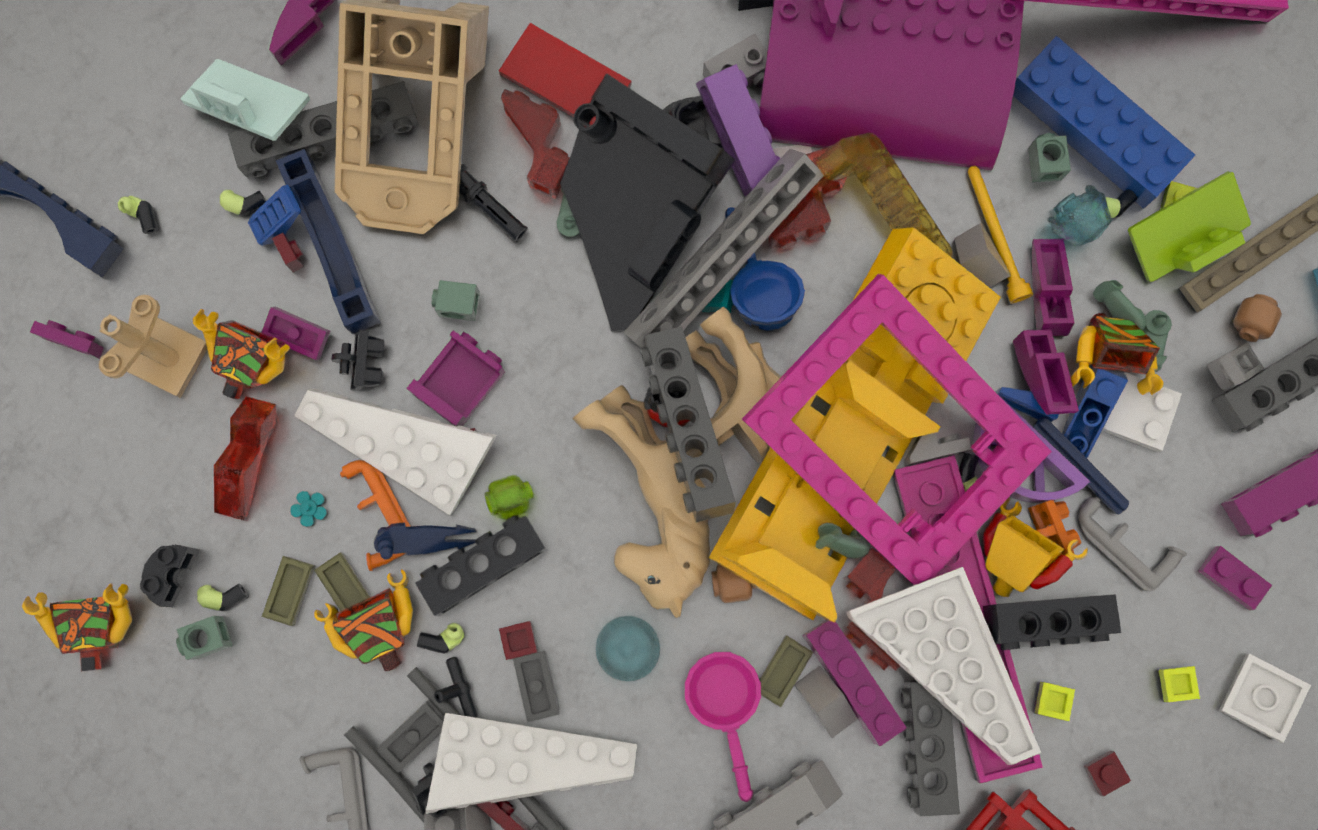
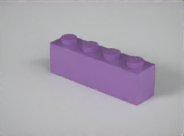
M737 64L702 79L696 83V86L724 151L736 159L731 167L744 196H747L780 160V157L775 155L773 151L770 132L761 123L759 106L754 99H751L746 88L748 87L747 78L744 72L739 70Z

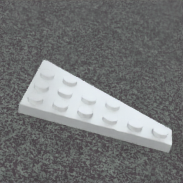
M963 567L846 612L848 618L1007 765L1016 764L1041 753Z

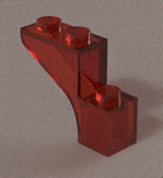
M504 89L501 95L504 111L534 152L533 163L527 175L529 187L556 199L562 188L560 182L570 159L564 150L558 147L549 148L561 126L559 113L549 104L541 103L539 105L531 101L529 96L521 91L515 90L513 93Z
M834 145L806 154L824 176L771 233L769 237L771 249L780 247L781 250L788 249L798 243L797 240L806 237L809 240H813L826 234L831 218L822 195L830 197L839 193L847 179Z
M246 396L230 417V443L214 464V513L243 521L246 519L252 502L261 457L270 436L276 429V404Z
M871 548L869 553L861 557L843 579L848 582L846 588L859 599L863 596L866 598L865 602L861 605L863 606L882 598L885 585L896 568ZM850 619L842 627L848 632L846 635L848 641L858 649L864 646L872 654L869 659L881 670L885 671L888 668L889 670L896 671L900 667L896 661Z

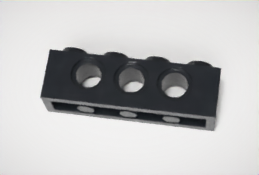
M519 515L511 517L502 523L504 529L494 535L491 531L483 534L475 540L477 545L468 551L461 548L447 557L449 560L447 564L440 568L437 565H433L420 573L422 579L415 582L434 616H441L547 551L528 517L523 516L520 518ZM512 538L516 543L515 551L511 555H502L500 552L501 542L504 539ZM478 555H485L488 559V567L483 572H476L473 569V560ZM456 571L461 577V582L457 588L449 589L445 583L446 576L450 572Z
M1116 594L983 606L985 621L995 644H1000V650L1020 649L1019 642L1030 641V648L1050 646V639H1060V645L1080 643L1079 637L1089 636L1090 642L1110 641L1109 634L1121 633ZM1080 613L1083 615L1085 619V624L1083 627L1079 622ZM1050 616L1055 620L1054 630L1049 625ZM1021 618L1026 624L1024 633L1019 628V620Z

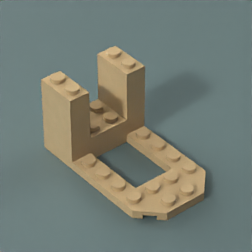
M400 0L343 1L340 3L335 193L357 214L356 218L363 226L425 234L458 207L466 83L485 67L489 6L459 2L445 11L402 6L399 5ZM372 73L432 81L427 171L369 164Z

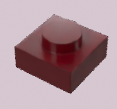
M284 233L272 238L285 265L293 273L304 267L300 260V257L304 254L295 239L290 241Z
M531 621L499 628L506 660L538 652Z
M1109 751L1083 766L1098 794L1103 797L1131 781L1114 751Z

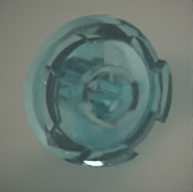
M1093 185L1086 186V192L1079 196L1071 193L1053 208L1057 213L1054 218L1052 216L1047 219L1052 226V232L1074 246H1081L1098 239L1112 221L1105 194L1098 192Z
M622 616L613 619L603 627L596 641L597 660L604 672L614 679L626 682L639 680L654 669L659 659L660 642L657 633L649 623L638 617Z

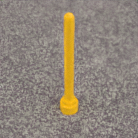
M971 166L967 172L994 245L1011 274L1007 278L1009 283L1006 285L1008 288L1006 295L1010 304L1024 301L1034 295L1031 286L1025 282L1024 278H1020L980 170L977 166Z

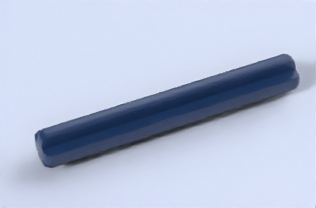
M1042 417L1034 423L1033 428L1090 481L1087 486L1115 514L1119 515L1128 508L1129 501L1046 417Z

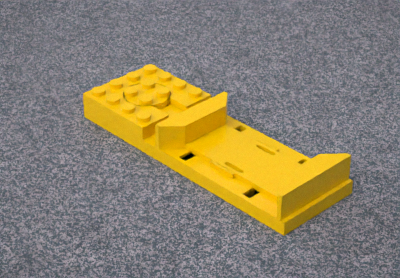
M915 228L892 229L854 297L855 299L878 274L884 275L965 361H967L1001 298ZM880 324L791 420L877 504L912 438L939 431L941 426L928 418L926 413L932 402L944 403L948 393ZM816 396L831 406L826 416L811 407ZM770 447L709 558L800 615L814 620L817 615L835 623L837 613L831 587L847 557L836 551H833L831 556H829L830 548L828 547L823 549L816 548V541L820 538L818 527L824 523H833L841 528L843 534L849 536L855 529ZM886 447H890L886 456L883 457L882 454ZM760 496L775 506L770 516L754 507Z

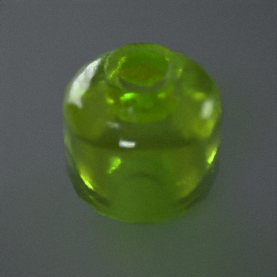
M509 475L492 481L488 486V491L484 493L489 512L492 516L497 515L502 520L526 513L530 507V499L534 498L529 482H523L518 475Z

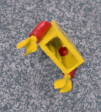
M1010 498L1000 506L1002 511L995 514L983 533L984 550L987 556L985 567L998 577L992 588L1003 597H1009L1013 589L1019 592H1025L1030 587L1038 590L1057 582L1073 566V560H1082L1088 553V548L1080 555L1072 553V547L1079 542L1076 539L1068 544V552L1065 555L1061 554L1064 548L1016 518L1022 510L1019 501L1015 503L1011 510H1006Z

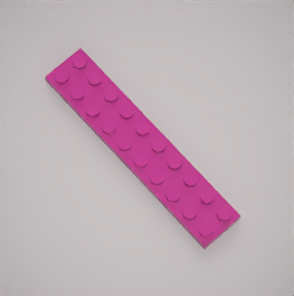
M955 455L896 469L893 473L904 516L914 509L931 526L940 520L965 493ZM913 527L909 531L910 537L916 533ZM976 532L933 578L963 567L984 616L983 606L997 603ZM996 644L1031 727L1010 650H1000V644ZM961 722L978 783H985L1043 768L1039 754L1016 764L1007 765Z

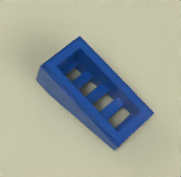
M283 185L248 221L258 244L261 246L273 244V237L281 233L286 234L301 212L289 185Z
M1001 387L996 391L1014 410L1036 420L1046 417L1052 422L1059 416V414L1047 415L1031 391Z

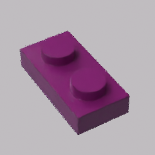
M275 306L270 307L260 336L269 340L276 337L278 344L283 346L287 344L290 346V349L318 360L321 358L331 331Z
M48 320L46 325L34 321L30 333L100 359L104 347L94 342L95 336L79 330L73 335L65 332L66 326Z
M1216 546L1198 570V572L1248 610H1255L1272 587V584L1222 546Z

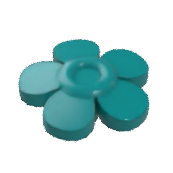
M307 491L299 492L296 499L300 504H294L290 508L291 515L297 518L301 517L300 523L306 527L314 524V517L317 520H323L327 515V510L324 507H318L325 502V497L318 492L312 496Z

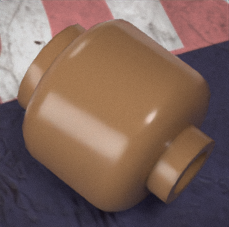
M1256 294L1242 301L1233 319V324L1240 332L1239 336L1250 342H1257L1258 339H1268L1273 335L1282 313L1275 299L1267 295Z
M719 564L716 567V571L711 572L714 597L719 596L723 603L748 601L752 597V589L757 588Z

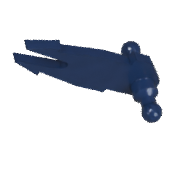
M393 523L387 528L381 527L373 543L375 550L380 553L383 559L387 560L397 553H406L408 556L429 554L455 547L459 550L474 544L476 539H445V537L476 532V529L457 524L456 527L430 525L406 527L405 523Z

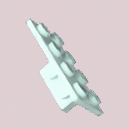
M216 59L181 97L183 104L275 141L307 105L310 97L307 93L223 60Z

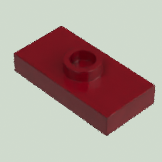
M508 800L476 804L504 830H529L530 828L513 813L516 809Z

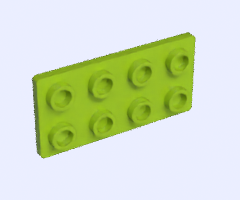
M1227 171L1129 227L1128 234L1146 280L1153 282L1174 269L1194 273L1246 242L1240 231L1249 227L1251 221L1233 172Z

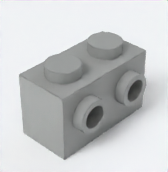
M754 33L704 62L703 76L704 78L737 64L738 69L742 70L747 78V89L754 84L760 86L763 84L767 51Z

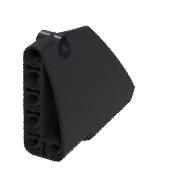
M605 74L592 95L591 102L579 106L574 113L573 121L579 131L560 185L584 243L611 331H623L641 314L699 227L701 222L700 213L736 159L621 82ZM596 116L594 124L589 127L591 119Z

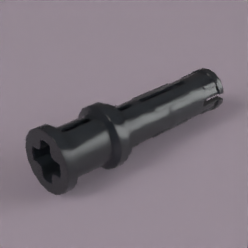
M461 164L459 192L465 197L464 201L469 205H476L506 232L514 242L520 240L527 232L528 227L522 224L507 208L487 192V185L483 181L479 182L467 171L468 167L465 164Z

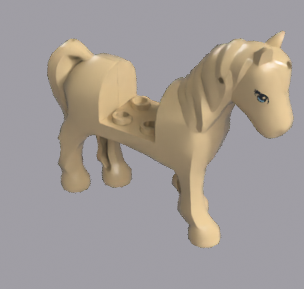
M722 307L703 321L700 326L706 334L722 340L731 353L736 367L729 364L723 358L717 344L706 343L697 330L685 338L692 361L707 370L716 383L720 395V405L714 416L710 418L718 446L732 435H735L751 457L761 465L770 446L742 418L782 376L768 365L760 342L749 344L744 331L732 321L730 312L725 307ZM621 385L600 401L598 399L575 415L573 420L582 429L600 430L609 435L623 449L635 466L643 496L657 518L661 544L644 546L628 542L620 545L615 552L614 565L621 574L640 587V591L653 608H670L674 617L678 618L681 616L683 601L692 595L696 588L701 586L704 574L708 569L710 528L708 520L696 523L693 512L687 513L683 501V494L687 493L684 482L678 483L674 470V464L678 463L676 453H670L666 440L661 441L657 437L647 410L644 408V402L631 399L627 389ZM690 449L686 452L691 457H699L703 454L698 449ZM700 479L695 481L697 486L705 488Z

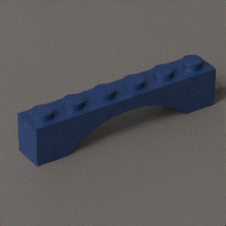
M305 149L276 160L285 185H289L301 209L300 216L322 264L332 298L344 327L353 335L358 333L359 330H365L381 323L313 160Z
M4 161L0 165V196L19 198L39 206L55 224L62 239L65 253L103 278L124 250L122 246L115 242L118 236L104 226L97 230L91 226L94 220L78 209L73 214L66 209L69 203L54 193L49 198L42 193L45 189L44 186L30 177L24 181L18 177L21 171L7 161Z

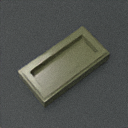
M342 552L314 570L340 611L371 597Z
M283 556L261 617L294 626L315 565Z
M785 635L759 679L761 682V695L782 707L814 652Z

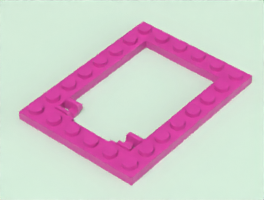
M878 274L742 418L768 446L913 586L932 579L1052 452L882 274ZM880 324L985 431L970 448L989 467L933 526L928 524L914 509L897 524L791 420ZM995 441L998 445L991 451L988 447ZM913 527L916 533L910 537L907 533Z

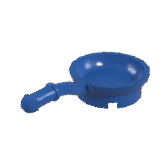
M728 208L725 211V218H727L734 211L735 208ZM754 252L746 261V267L741 269L733 279L730 289L732 303L738 310L742 320L751 327L754 324L759 326L760 330L779 329L787 325L801 307L805 294L803 281L794 269L783 263L768 260L757 261Z

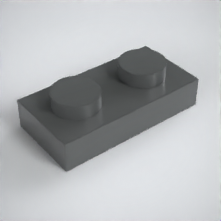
M545 651L513 658L527 722L560 714Z

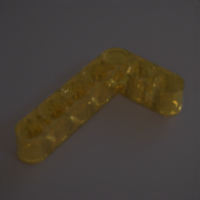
M866 133L843 138L817 158L818 168L830 180H838L856 175L891 230L915 228L950 257L953 256L952 249L882 141L876 135Z

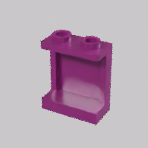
M453 330L450 333V341L418 381L413 379L406 389L453 426H464L505 371L500 365L502 359L490 350H487L485 353L476 347L478 342L464 331L459 335Z

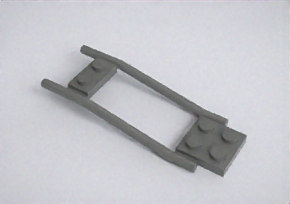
M416 667L407 677L428 698L419 709L376 749L354 726L344 736L388 781L424 823V815L416 807L417 803L411 792V787L398 772L442 732L445 713L461 714L448 700L442 703H438L435 700L434 693L437 688ZM534 796L518 798L538 821L530 830H564Z

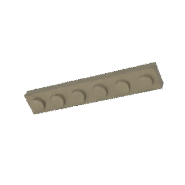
M1318 194L1180 287V291L1197 313L1202 311L1317 232Z

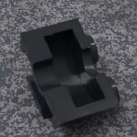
M176 544L159 547L144 564L140 583L142 592L157 606L173 608L182 589L177 581L178 574L184 569L191 570L200 549Z

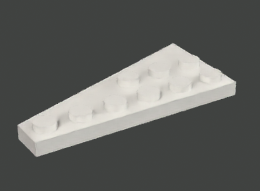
M315 388L307 390L294 415L448 515L455 512L497 436L487 432L484 434L472 431L470 428L460 425L453 426L441 423L436 419L397 409H386L370 402L363 403L351 400L347 396Z
M445 713L426 814L455 807L456 809L464 808L469 805L485 802L494 803L541 795L544 792L556 790H571L574 787L586 785L595 786L631 780L634 775L637 744Z

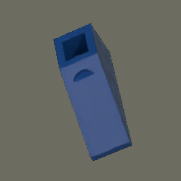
M1096 359L1093 360L1094 362L1108 365ZM1093 363L1090 368L1093 370L1095 378L1085 389H1083L1084 381H1082L1076 395L1079 411L1069 413L1062 432L1086 458H1088L1128 382L1124 372L1094 368Z

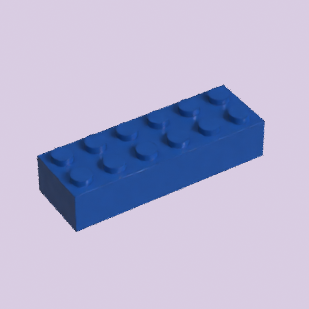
M1058 36L1016 78L1013 96L1057 135L1066 136L1067 143L1123 192L1126 189L1133 191L1137 195L1135 202L1143 209L1159 196L1195 156L1190 149Z

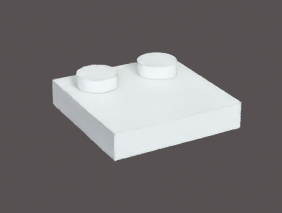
M1124 372L1128 382L1102 431L1153 451L1161 452L1165 446L1182 393L1162 387L1160 391L1153 395L1150 392L1141 395L1137 389V384L1142 378Z
M1249 653L1245 655L1219 711L1279 743H1284L1311 685Z

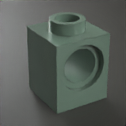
M1045 133L1035 138L1029 146L1028 154L1032 183L1061 181L1071 171L1066 136H1055L1054 133ZM1043 152L1050 153L1054 157V161L1047 160Z
M439 280L438 289L433 290L431 304L432 307H435L439 317L476 321L480 291L476 284Z
M211 616L177 629L179 636L176 638L177 648L182 656L185 655L186 660L199 659L233 646L224 616ZM203 630L207 634V643L201 648L197 644L196 638L198 633Z

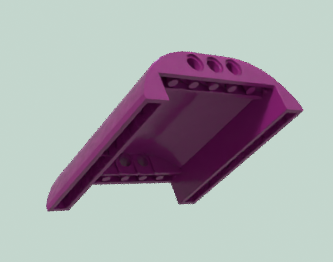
M774 0L759 105L761 123L770 132L772 142L967 168L977 166L979 169L992 171L1002 145L1014 94L1024 1L844 0L832 38L826 35L817 0Z

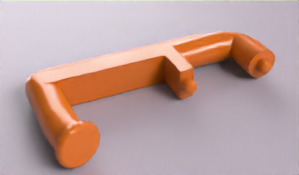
M356 460L341 467L343 471L340 472V476H346L347 479L362 473L373 493L372 496L357 505L359 510L366 509L377 503L388 525L405 523L406 527H411L380 470L364 460ZM367 553L368 569L373 571L374 568L388 564L406 553L393 554L387 560L383 559L380 553Z

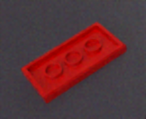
M529 23L498 70L499 75L573 118L579 106L591 102V97L605 74L610 75L628 88L632 85V81L532 23ZM596 116L591 119L589 127L594 124Z

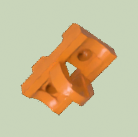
M1049 500L1029 507L1028 510L1036 531L1064 548L1061 554L1065 555L1068 552L1067 547L1070 541L1079 540L1071 549L1072 553H1074L1073 549L1081 544V540L1077 531L1074 529L1066 531L1062 519L1069 517L1070 513L1066 502Z

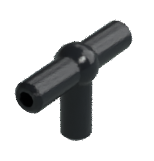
M458 657L449 658L446 660V665L453 685L436 690L434 698L438 703H442L458 697L464 716L476 718L478 713L470 694L471 686L465 680Z

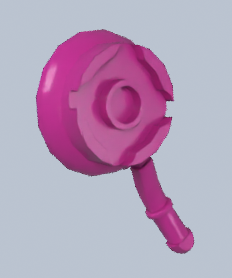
M713 652L700 658L690 669L685 681V701L691 714L701 724L715 730L727 732L734 767L732 771L735 773L738 787L737 793L742 801L748 802L753 797V789H751L747 772L748 765H745L736 730L740 728V725L745 724L756 712L761 699V682L755 668L743 657L731 652Z

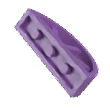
M1003 400L1052 451L1033 471L1034 491L1019 486L1010 497L1023 502L1043 503L1070 496L1084 488L1090 481ZM977 423L974 428L973 443L985 432ZM995 441L990 444V446L998 445ZM979 458L978 464L982 472H984L989 466ZM1044 467L1065 486L1064 489L1055 492H1045Z

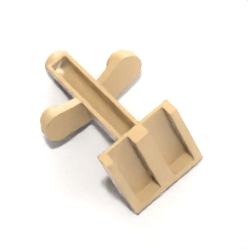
M140 295L133 300L128 324L110 314L101 321L99 332L118 342L100 358V371L105 376L114 379L120 378L128 372L181 398L207 351L206 341L158 318L160 305L156 299L149 295ZM112 321H116L117 328L114 331L109 332V323Z

